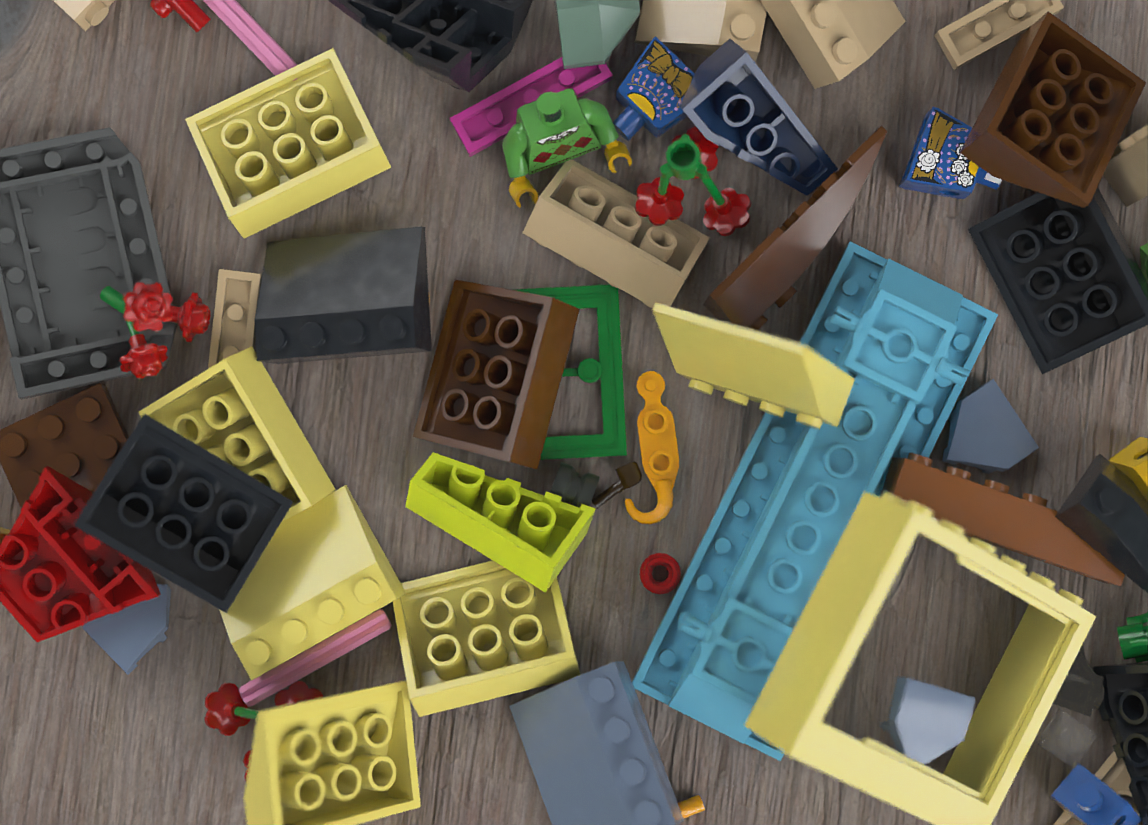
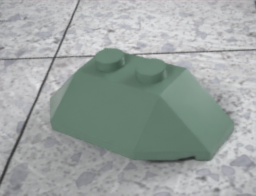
M555 0L564 69L605 64L612 51L640 15L639 0Z

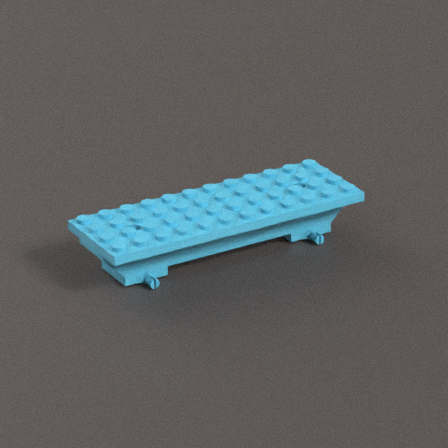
M851 241L847 244L798 343L807 346L855 379L838 427L822 423L820 429H816L795 421L797 415L785 411L783 418L764 412L632 680L635 689L743 744L745 743L781 761L784 755L783 751L744 725L864 492L880 497L893 457L907 458L910 452L929 458L998 314L891 259H885Z

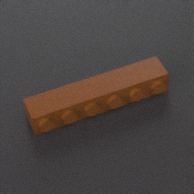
M909 452L907 458H892L880 497L886 491L908 503L909 501L916 502L933 511L932 517L939 522L943 519L964 529V535L977 538L989 544L1102 583L1122 586L1125 574L1057 519L1055 515L1058 511L1046 507L1047 499L1029 493H1023L1021 499L1008 494L1010 487L988 479H985L984 485L970 481L972 475L970 472L947 466L945 472L931 467L932 459Z

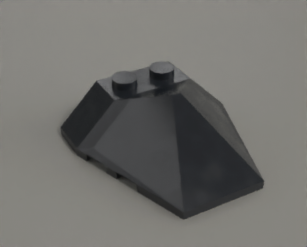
M328 0L434 79L467 92L476 87L511 53L533 0Z

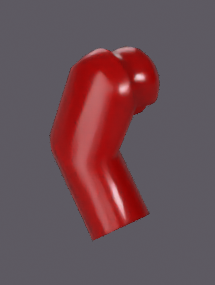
M151 0L150 7L161 18H166L172 11H175L196 33L211 20L193 0Z

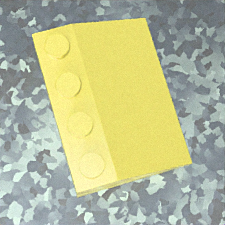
M333 48L185 119L225 212L244 239L392 168Z
M655 303L653 313L675 371L690 380L688 387L708 395H712L714 389L725 392L724 399L743 406H747L748 401L752 400L761 403L759 406L761 411L782 418L785 411L797 415L795 421L812 428L820 429L822 423L838 427L855 379L805 345Z
M253 347L223 359L138 412L141 418L143 414L150 416L293 501L282 522L314 505L336 490L262 362L257 361V355Z
M347 485L314 505L281 522L227 613L221 610L220 613L231 644L252 681L407 593Z
M492 560L403 582L401 584L407 594L392 601L409 699L419 717L567 681L581 675L557 577L545 593Z
M399 681L258 711L244 794L247 825H357L421 807L411 704L407 682Z

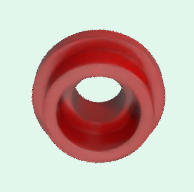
M654 553L642 562L639 575L643 586L648 591L654 594H666L674 590L681 578V570L678 562L672 556L665 553ZM662 565L666 567L668 575L665 580L656 581L653 578L652 571L656 566Z

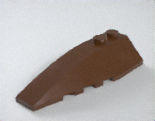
M880 126L841 165L838 171L831 174L807 201H804L786 219L781 227L778 226L708 296L703 305L719 321L758 331L768 321L763 313L773 303L781 308L797 292L792 284L804 273L827 245L849 212L867 179L887 133L883 126Z

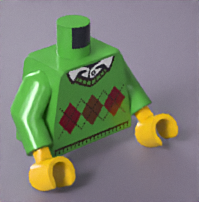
M565 89L557 93L545 92L536 101L517 109L516 124H513L504 137L502 147L509 177L514 178L509 186V193L519 208H521L519 199L523 193L529 192L534 204L539 198L533 184L525 175L537 173L600 149L601 145H606L604 155L611 172L617 173L613 163L617 157H625L629 166L632 165V159L625 143L616 140L619 134L604 105L588 98L579 99L573 89Z

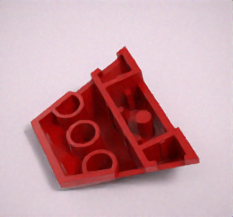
M45 467L39 477L40 480L30 498L22 506L21 513L9 534L4 537L0 544V602L36 643L161 595L151 570L74 526L93 494L87 488L53 468Z

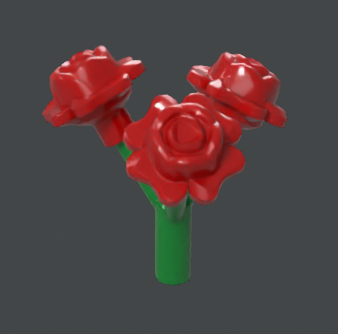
M136 282L133 285V292H126L124 295L110 286L102 289L100 299L123 314L131 335L128 340L131 350L119 359L122 372L131 371L139 379L157 376L163 367L162 363L168 359L166 354L168 348L166 345L147 344L145 336L140 334L139 331L150 329L158 332L163 327L162 321L178 323L180 330L183 331L182 337L189 343L193 341L196 334H204L210 324L211 311L208 305L202 303L198 293L192 292L189 299L181 307L170 305L172 302L171 294L167 292L162 293L163 287L158 282L150 285Z

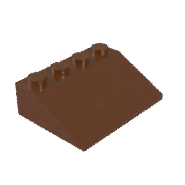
M1048 11L1020 35L960 153L993 177L1085 208L1091 202L1146 82Z
M455 279L413 437L538 469L580 309L553 297Z

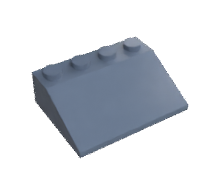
M614 661L509 706L552 825H679L684 822L624 661Z

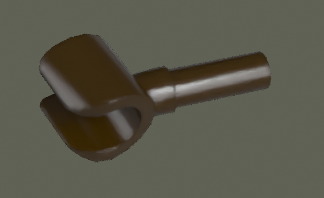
M633 461L615 469L620 481L612 484L592 500L597 509L616 494L640 483L642 474L637 462Z

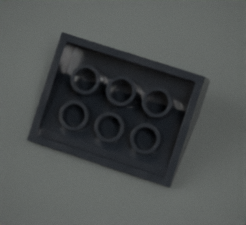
M1098 187L1090 204L1085 208L1037 192L968 229L1042 374L1148 325V283Z
M419 226L268 242L255 315L257 361L285 364L432 351L425 227Z
M143 414L74 526L227 613L293 504V501L150 416Z

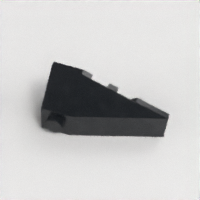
M1099 454L1090 464L1055 517L1148 593V502L1128 476Z
M1148 662L1093 666L1099 713L1103 722H1109L1117 743L1113 745V749L1117 759L1123 758L1131 778L1129 790L1143 825H1148Z

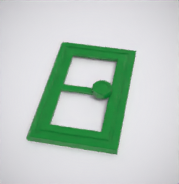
M609 284L514 289L516 291L553 297L578 309L597 308L600 363L592 358L584 359L578 368H564L562 377L579 376L585 383H594L599 379L601 380L603 434L546 437L540 460L627 456L618 288Z

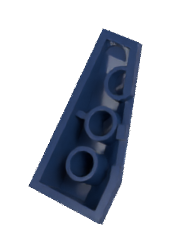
M729 39L698 66L679 107L706 139L724 147L737 157L752 163L806 196L838 170L837 166L750 55L733 40Z

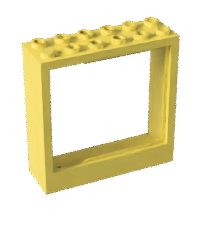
M884 491L882 497L864 492L744 726L787 755L934 825H991L1096 616L1081 607L1084 600L1063 589L1056 593V589L1053 588L1054 582L1034 572H1031L1028 577V573L1024 571L1025 565L1005 555H1001L1000 559H998L999 556L994 553L996 548L974 537L969 541V538L964 536V529L943 519L939 522L932 517L934 512L913 501L908 503ZM917 534L955 553L959 564L1029 603L970 719L964 740L957 745L943 774L869 737L859 741L822 721Z

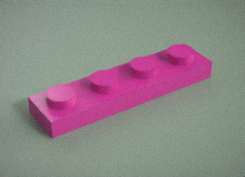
M561 57L449 119L471 157L504 139L513 124H516L517 109L536 101L541 94L573 89L579 98L612 80L613 75L606 63L564 69Z

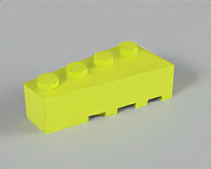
M434 452L410 480L405 505L406 508L545 593L586 536L596 508L581 504L580 508L561 501V496L547 491L545 495L521 488V482L507 477L505 481L485 475L483 469Z

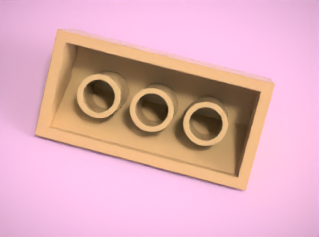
M572 159L564 163L539 196L523 231V234L535 240L539 245L553 250L576 266L590 271L607 281L611 286L625 291L651 308H654L655 303L671 307L710 237L678 219H668L662 226L653 225L648 217H642L636 213L635 204L638 200L636 195Z

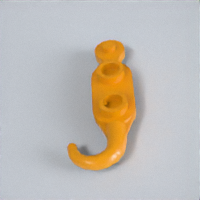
M648 371L639 376L636 384L639 395L645 401V406L637 417V429L642 466L656 491L657 505L650 512H641L634 506L630 498L625 500L628 514L632 519L642 524L660 522L669 514L673 505V487L679 468L674 418L671 411L661 403L665 382L659 373Z

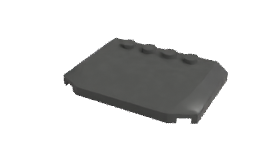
M110 127L0 149V306L12 355L10 362L18 398L22 400L134 375L131 371L122 372L120 368V357L126 355L131 350L128 341L131 335L122 313L100 299V293L102 289L110 286L124 295L126 292H133V285L136 282L146 285L158 282L163 287L162 293L167 292L171 294L140 162L126 148ZM162 321L163 327L158 332L150 329L139 331L140 334L145 336L147 344L156 343L157 345L167 346L168 351L166 354L168 359L162 363V369L167 368L178 323Z

